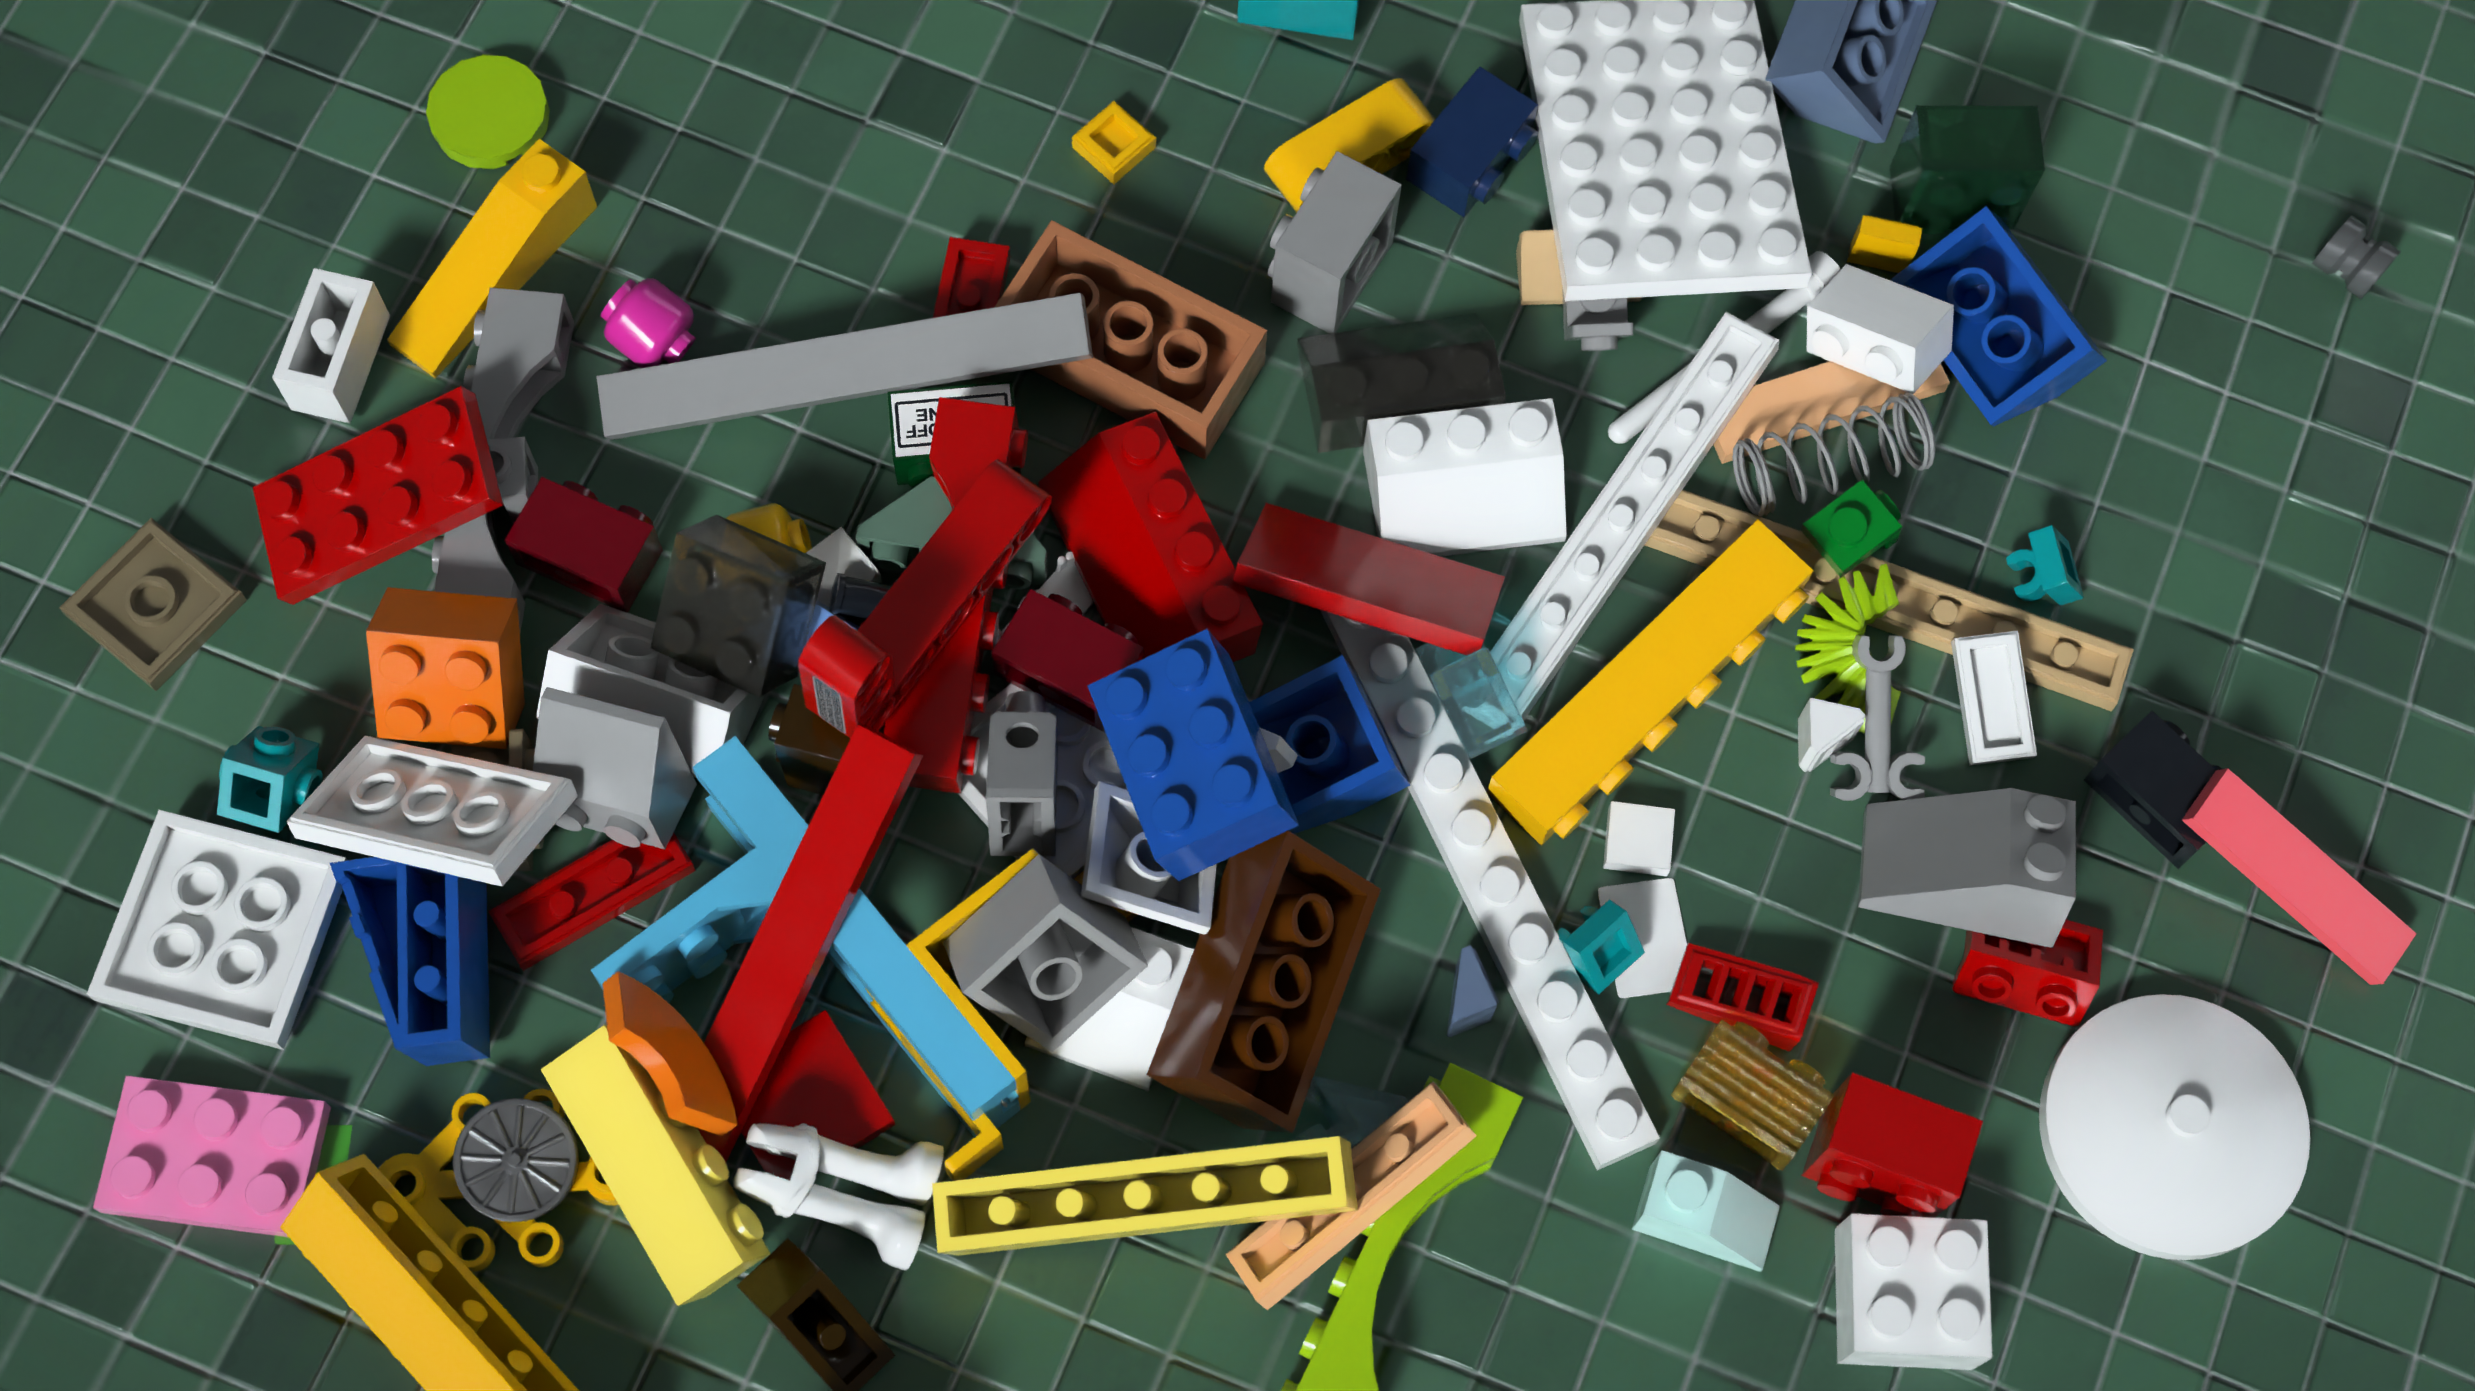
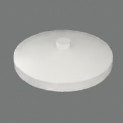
M2168 994L2146 995L2114 1004L2093 1016L2068 1038L2052 1061L2044 1080L2040 1098L2039 1128L2044 1154L2056 1183L2074 1209L2089 1224L2116 1243L2131 1250L2153 1257L2173 1260L2204 1259L2230 1252L2252 1241L2271 1228L2292 1204L2301 1187L2309 1159L2310 1126L2306 1104L2299 1084L2283 1056L2259 1030L2243 1018L2216 1004L2198 998Z

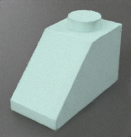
M1661 1150L1649 1167L1632 1230L1761 1272L1780 1206L1727 1171Z

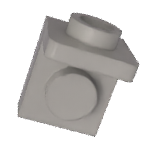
M1562 287L1564 341L1581 340V351H1605L1618 349L1619 338L1634 335L1633 323H1628L1627 298L1565 301Z
M525 437L487 439L503 505L514 525L538 484V467Z

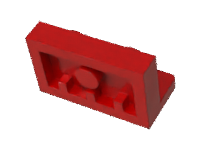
M2066 919L2053 948L1966 930L1964 957L1954 976L1952 989L1957 994L2066 1025L2078 1026L2100 986L2103 930Z

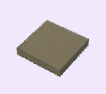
M150 518L59 609L141 680L157 691L247 599L241 591L155 520Z

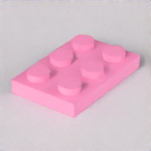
M126 1076L93 1208L104 1214L288 1237L280 1226L316 1175L331 1106L325 1101Z

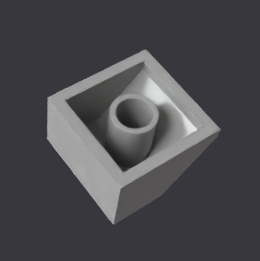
M546 687L540 701L533 771L571 779L578 795L555 824L570 831H580L582 827L603 832L612 840L628 847H639L643 843L666 849L697 785L666 718Z

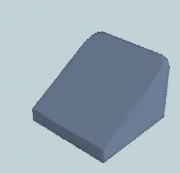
M1471 945L1461 949L1456 964L1447 1037L1458 1035L1490 1022L1499 1002L1475 948L1472 949Z

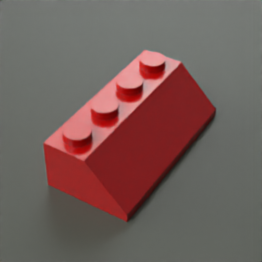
M1156 412L1099 432L1038 482V487L1052 496L1048 510L1068 551L1072 552L1075 557V565L1104 625L1106 623H1114L1131 632L1137 638L1138 645L1144 647V658L1205 629H1208L1230 654L1232 662L1255 654L1263 623L1245 587L1233 582L1236 569Z

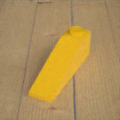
M538 139L496 183L388 337L389 345L436 379L474 339L476 313L478 310H486L490 287L520 290L597 208L586 171L544 141Z

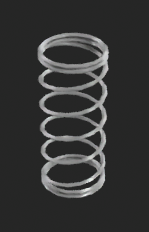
M1905 392V394H1899L1898 397H1889L1884 402L1880 414L1868 406L1859 405L1853 411L1849 424L1836 414H1828L1822 420L1818 433L1805 423H1797L1791 429L1787 443L1774 432H1765L1760 437L1758 445L1748 438L1738 440L1733 448V468L1740 494L1747 508L1759 517H1762L1763 514L1768 515L1769 512L1774 513L1776 508V498L1769 469L1761 453L1763 442L1767 438L1776 439L1786 451L1787 472L1793 494L1798 502L1805 504L1808 498L1807 487L1799 462L1792 451V440L1798 429L1807 430L1817 441L1818 464L1824 485L1829 493L1832 495L1837 494L1839 482L1831 454L1823 441V431L1826 423L1830 420L1838 421L1848 432V452L1855 477L1858 482L1862 479L1868 485L1870 481L1868 461L1863 447L1854 432V421L1861 411L1869 412L1878 421L1879 445L1883 461L1890 475L1898 478L1901 472L1899 451L1894 437L1884 421L1886 409L1891 403H1894L1893 425L1896 439L1906 461L1916 470L1923 471L1924 469H1929L1935 459L1936 445L1932 423L1925 407L1914 394ZM1904 407L1915 421L1923 439V462L1917 457L1910 443L1905 425ZM1884 433L1893 452L1895 471L1887 454ZM1854 444L1862 462L1864 479L1857 465ZM1744 449L1749 453L1755 466L1758 490L1762 500L1761 506L1758 504L1748 481ZM1823 454L1826 458L1827 464L1830 469L1833 481V488L1829 482L1826 473ZM1793 466H1794V469H1795L1796 474H1797V476H1798V480H1799V484H1800V488H1801V495H1800V493H1799V490H1798V487H1797V484H1796V481H1795Z

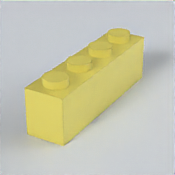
M603 1025L541 1069L677 1306L709 1296L771 1254L762 1240L764 1231L759 1218L749 1206L739 1201L727 1180L729 1170L723 1157L714 1147L705 1143L696 1127L668 1117L662 1094L649 1072L629 1052L609 1041L607 1025Z

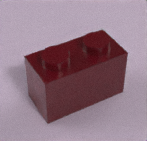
M544 477L540 478L505 538V542L517 565L626 613L629 612L663 552L655 527L653 526V521L641 511L626 505H621L618 510L599 502L593 492L576 482L566 480L563 485H560Z
M1030 589L992 651L994 675L1024 691H1032L1042 695L1045 702L1105 733L1087 685L1144 659V647L1138 645L1137 638L1125 628L1114 623H1106L1102 626L1082 616L1081 609L1069 599L1058 594H1050L1046 597Z

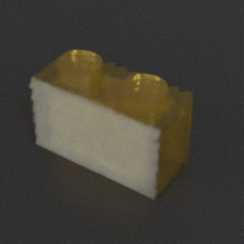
M1721 1019L1671 1096L1676 1101L1682 1102L1686 1108L1693 1110L1698 1116L1704 1117L1708 1123L1715 1125L1720 1131L1726 1132L1730 1138L1738 1140L1742 1146L1748 1147L1754 1154L1760 1155L1764 1161L1783 1171L1805 1142L1833 1099L1834 1094L1822 1087L1825 1083L1824 1077L1810 1065L1796 1059H1792L1788 1064L1768 1051V1040L1755 1028L1742 1022H1735L1731 1026Z

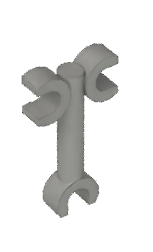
M1856 635L1852 643V653L1855 661L1862 668L1866 669L1865 759L1848 751H1839L1830 755L1831 763L1839 765L1850 764L1855 770V780L1853 783L1844 788H1830V795L1843 801H1854L1861 798L1866 792H1890L1893 796L1903 800L1924 798V789L1916 787L1905 788L1901 784L1899 776L1901 770L1907 765L1925 764V756L1911 751H1901L1890 758L1891 670L1902 663L1906 654L1904 639L1902 636L1889 635L1887 655L1881 660H1875L1869 651V636Z

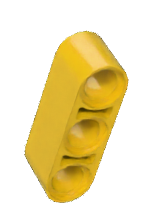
M1392 79L1286 141L1269 156L1264 170L1297 213L1303 204L1300 197L1310 174L1317 167L1325 170L1337 151L1383 174L1409 158L1411 148L1435 121V118L1404 79Z

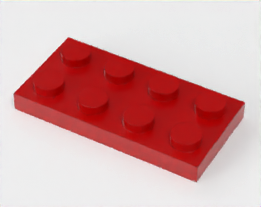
M462 386L253 487L277 599L292 605L503 506L476 394Z

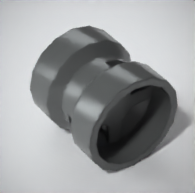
M2351 215L2317 255L2312 264L2325 274H2334L2340 270L2343 273L2340 277L2345 280L2346 289L2361 300L2401 251L2388 241L2377 242L2373 238L2367 241L2365 239L2367 236V226Z

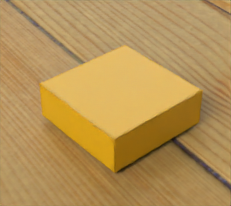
M1113 101L1072 136V148L1112 184H1115L1156 149V137L1117 102Z
M1863 215L1851 241L1847 262L1899 273L1912 263L1920 246L1922 228L1912 224Z

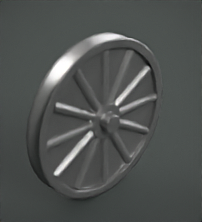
M521 1098L501 1100L477 1112L462 1129L453 1155L455 1179L459 1190L467 1202L485 1216L506 1222L529 1221L543 1216L554 1209L569 1193L575 1181L579 1164L577 1142L565 1119L545 1104Z

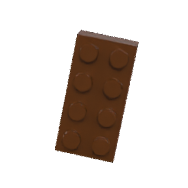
M1286 831L1230 857L1213 899L1211 928L1206 935L1200 934L1147 1076L1243 1129L1293 1133L1381 889L1290 831Z

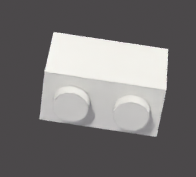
M1846 264L1807 305V352L1914 394L1952 351L1954 305Z
M313 269L272 376L291 410L351 423L390 318V314L373 281L321 269Z

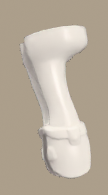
M801 1123L795 1127L774 1124H753L746 1140L747 1144L773 1155L795 1159V1165L790 1180L777 1177L768 1172L738 1168L734 1178L733 1187L770 1206L777 1216L780 1215L787 1218L794 1213L820 1219L854 1231L874 1242L885 1263L902 1270H907L910 1267L917 1253L924 1229L925 1214L923 1211L861 1199L814 1184L818 1171L877 1189L900 1200L921 1206L927 1203L933 1193L932 1183H937L943 1162V1146L930 1142H916L901 1155L892 1156L856 1149L818 1135L817 1129L808 1126L806 1123Z

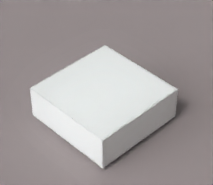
M1611 801L1608 807L1603 869L1667 877L1671 869L1675 809Z

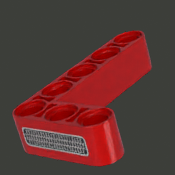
M999 459L994 460L988 465L858 630L837 616L832 615L810 637L802 650L798 662L806 708L850 739L857 724L868 725L878 731L1035 531L1049 509L1052 496Z

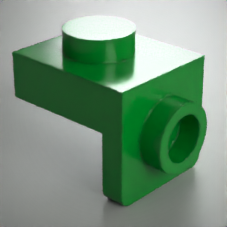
M1861 479L1803 523L1801 531L1841 578L1882 546L1888 549L1898 541L1902 525L1898 522L1901 519V514L1895 503L1885 492L1878 489L1873 493Z

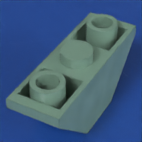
M929 477L858 525L856 533L857 546L878 570L889 573L905 571L951 513L952 507L935 478ZM1033 533L1008 564L1005 584L1007 588L1025 589L1030 587L1031 584L1043 585L1048 579L1046 549Z

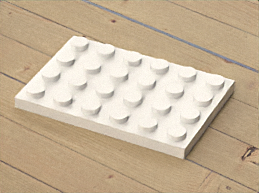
M1603 0L1521 5L1519 22L1532 100L1538 104L1535 121L1565 301L1808 288L1812 272L1773 87L1770 81L1765 80L1769 68L1754 0Z

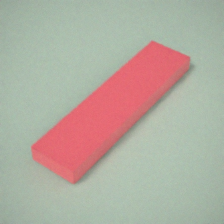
M2229 768L2215 771L2182 818L2186 825L2370 985L2384 984L2417 934Z

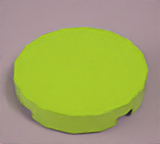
M480 55L459 61L442 73L429 92L426 109L433 137L447 156L470 168L496 169L509 165L507 160L514 159L520 154L523 156L538 139L542 140L547 132L550 114L541 81L526 65L507 56Z

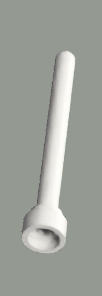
M1816 251L1808 257L1812 272L1808 288L1786 289L1745 320V322L1767 334L1802 307L1808 305L1841 270L1840 267L1829 255ZM1689 364L1613 421L1608 428L1609 438L1614 443L1623 444L1645 429Z

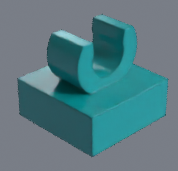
M2053 525L2028 533L2033 551L2027 549L2017 550L2006 558L2008 566L2014 571L2023 570L2026 567L2035 568L2034 578L2029 583L2014 587L2015 594L2022 601H2035L2047 593L2061 606L2084 598L2069 541Z
M1608 900L1599 909L1592 906L1583 907L1580 912L1585 922L1572 934L1562 927L1557 931L1559 940L1571 959L1581 982L1597 994L1606 989L1645 953L1627 911L1611 900Z

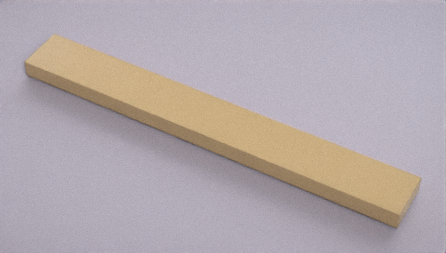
M1685 490L1680 492L1644 545L1708 568L1759 519L1814 570L1803 589L1810 596L1805 603L1824 609L1815 599L1822 592L1842 609H1845L1838 580L1840 576L1802 531ZM1869 556L1844 575L1850 586L1854 588L1853 572L1860 570L1871 595L1874 596L1880 565L1887 564L1899 605L1889 610L1882 618H1876L1874 623L1867 624L1869 626L1902 636L1903 638L1953 655L1951 641L1954 638L2018 631L2027 682L2108 711H2112L2118 704L2133 654V648Z

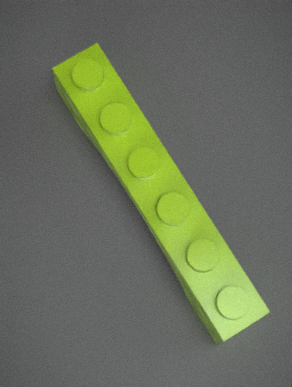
M1451 1062L1442 1081L1429 1076L1424 1088L1434 1082L1444 1092L1477 1137L1361 1232V1234L1368 1238L1358 1259L1355 1260L1346 1255L1344 1256L1328 1290V1293L1339 1298L1329 1321L1327 1322L1316 1316L1300 1349L1299 1355L1310 1359L1300 1383L1297 1384L1286 1379L1281 1391H1379L1374 1372L1372 1325L1377 1291L1386 1265L1405 1233L1431 1205L1460 1184L1490 1170L1522 1102V1096Z

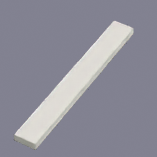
M1725 312L1457 699L1459 708L1512 739L1778 351L1779 339Z

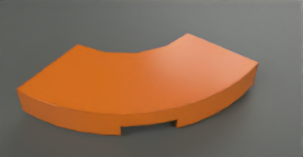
M618 971L603 982L609 1041L629 1052L649 1072L662 1094L668 1117L719 1136H723L736 1127L738 1124L735 1109L724 1077L708 1048L684 1017L659 994L624 973Z

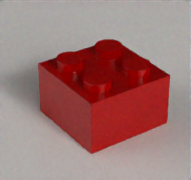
M1852 1072L1824 1104L1802 1176L1817 1181L1816 1188L1832 1198L1852 1202L1856 1200V1197H1860L1881 1205L1880 1212L1883 1215L1935 1218L1961 1196L1983 1120Z

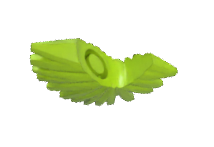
M1887 564L1880 565L1874 596L1871 595L1860 570L1853 572L1854 588L1850 586L1845 576L1838 579L1845 609H1842L1822 592L1815 598L1832 617V621L1804 614L1802 622L1814 628L1798 629L1797 636L1812 640V642L1795 645V650L1819 653L1796 661L1798 668L1812 667L1801 675L1803 683L1808 684L1837 675L1835 679L1814 697L1815 699L1825 701L1843 693L1838 704L1860 708L1865 714L1866 669L1862 668L1855 661L1852 653V643L1856 635L1865 634L1867 624L1874 623L1876 618H1882L1889 610L1899 605ZM1892 686L1891 723L1901 691L1896 690ZM1864 718V723H1863V725L1861 726V728H1860L1859 731H1858V732H1861V733H1864V734H1865V718Z

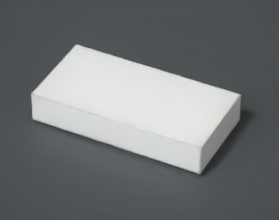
M2018 631L1954 638L1951 641L1969 766L2029 759L2037 756Z

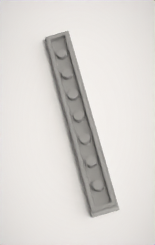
M1081 293L596 377L604 437L614 440L885 394L887 392L903 391L1091 359L1093 354L1085 298Z

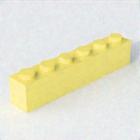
M1340 1136L932 1183L937 1252L957 1256L1358 1211L1350 1141Z

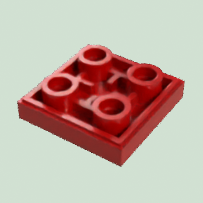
M826 1010L789 1032L741 1131L745 1140H747L748 1132L753 1124L795 1127L801 1123H806L808 1126L815 1127L818 1135L858 1149L896 1125L893 1117ZM749 1145L765 1172L790 1180L795 1159L773 1155Z

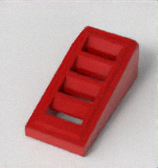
M1688 943L1666 1005L1790 1052L1802 1038L1819 982L1790 971ZM1702 966L1713 970L1705 998L1692 995ZM1727 976L1738 980L1730 1006L1719 1003ZM1753 986L1764 990L1757 1013L1745 1010ZM1779 996L1790 999L1783 1021L1772 1018Z

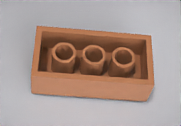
M1051 220L995 307L1081 293L1085 298L1093 358L1032 368L1031 370L1129 421L1156 412L1171 443L1206 460L1265 364L1267 330Z

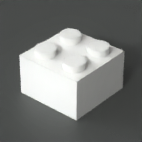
M1850 1214L1835 1228L1837 1364L1973 1370L1992 1359L1987 1220Z

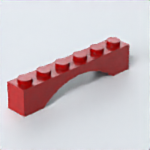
M939 397L929 459L934 478L948 499L952 510L994 460L999 459L1011 468L1024 467L1028 430L1019 429L1015 407ZM1008 565L885 722L884 735L923 755L908 787L961 794L964 775L975 776L979 758L980 737L970 736L974 712L985 713L987 706L990 675L981 674L980 671L984 650L993 651L996 646L999 612L990 611L994 588H1005Z

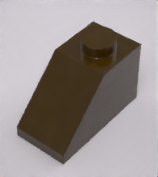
M788 1238L737 1285L773 1328L832 1391H859L895 1356L822 1269Z

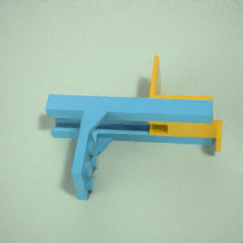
M736 736L692 768L696 778L710 794L706 798L709 809L746 855L592 968L591 972L602 989L603 982L619 971L643 983L669 1003L674 996L672 991L691 976L697 979L702 978L718 968L727 957L726 950L732 945L753 942L808 828V824ZM1035 849L1027 852L907 945L903 943L859 888L827 953L830 960L973 1136L974 1139L944 1162L946 1173L952 1181L965 1180L1004 1149L1002 1137L997 1128L1030 1103V1095L1024 1068L946 974L953 967L943 942L1038 855Z

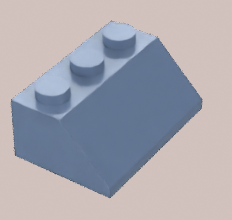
M1795 0L1765 80L1772 83L1775 93L1796 116L1875 144L1883 143L1887 138L1937 0Z

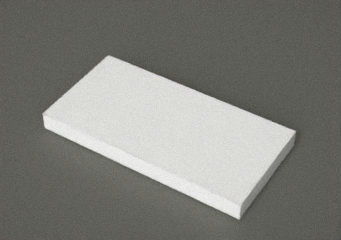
M365 735L286 822L297 839L503 887L578 795L572 780L568 778Z

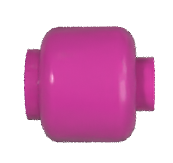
M647 278L638 284L629 279L617 290L601 313V318L606 321L604 328L606 340L640 368L658 366L664 360L668 363L679 362L696 340V337L688 332L694 319L692 308L654 278Z

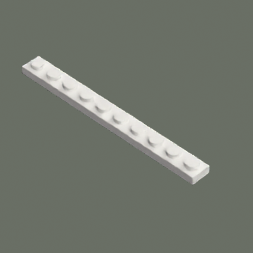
M1320 610L1341 654L1361 680L1410 783L1408 789L1597 1171L1655 1145L1660 1137L1562 942L1559 940V936L1409 638Z

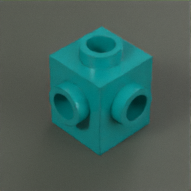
M257 726L237 745L230 746L222 757L219 770L220 785L217 815L279 833L287 825L286 821L323 782V773L317 769L319 743L296 737L293 732L285 728Z

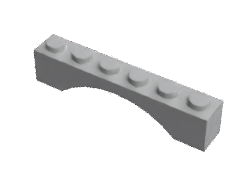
M490 287L486 310L477 311L474 321V342L479 347L476 365L467 366L463 387L476 394L487 439L514 437L520 423L540 398L565 377L574 320L564 294ZM494 510L446 532L444 536L436 537L432 549V569L437 574L434 591L516 598L518 603L519 630L521 633L526 603L513 577L504 565L499 552Z

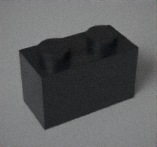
M2151 711L2097 763L2085 777L2084 781L2179 869L2206 843L2204 839L2182 821V818L2215 771L2222 768L2210 765L2190 746V741L2186 734L2177 725L2170 721L2162 720Z

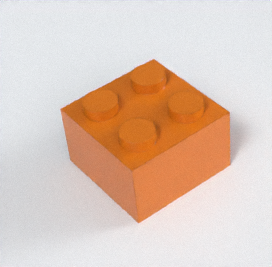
M387 587L366 630L377 738L507 749L509 745V731L516 728L525 705L517 599Z

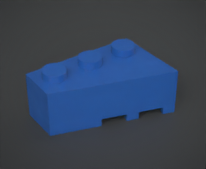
M378 857L330 863L335 880L342 885L352 914V917L349 919L354 934L361 940L372 970L369 976L395 1049L425 1066L490 1058L487 883Z

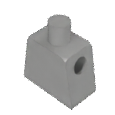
M1018 691L1011 693L1006 698V712H995L990 715L986 784L990 856H1023L1032 849H1035L1041 856H1056L1057 716L1050 712H1045V699L1036 692Z

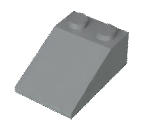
M2006 788L1866 805L1863 818L1859 908L2053 948L2076 899V801Z

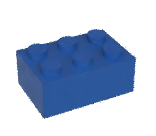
M1208 629L1087 685L1154 860L1178 881L1299 826L1230 654Z

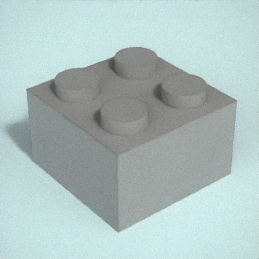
M1338 151L1325 170L1319 167L1315 168L1302 190L1300 200L1303 201V204L1294 217L1289 214L1283 216L1270 241V247L1275 249V256L1267 273L1269 277L1273 278L1271 303L1334 336L1393 244L1402 184Z
M1038 854L953 932L943 944L963 994L1050 1052H1053L1139 975L1148 964L1126 917L1112 906L1081 897L1082 885Z

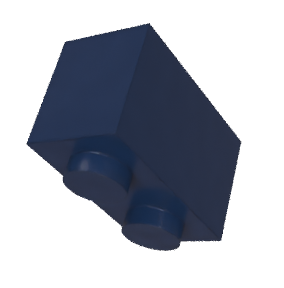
M1479 66L1411 148L1406 180L1464 218L1478 200L1486 204L1494 196L1504 178L1502 171L1512 158L1520 162L1534 145L1538 136V131L1533 129L1538 104Z

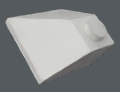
M1100 781L1094 791L1081 897L1206 935L1211 928L1217 864L1178 881L1154 860L1128 790Z
M1131 928L1148 966L1055 1051L1050 1052L1028 1036L1025 1046L1149 1091L1153 1078L1147 1076V1072L1194 949Z

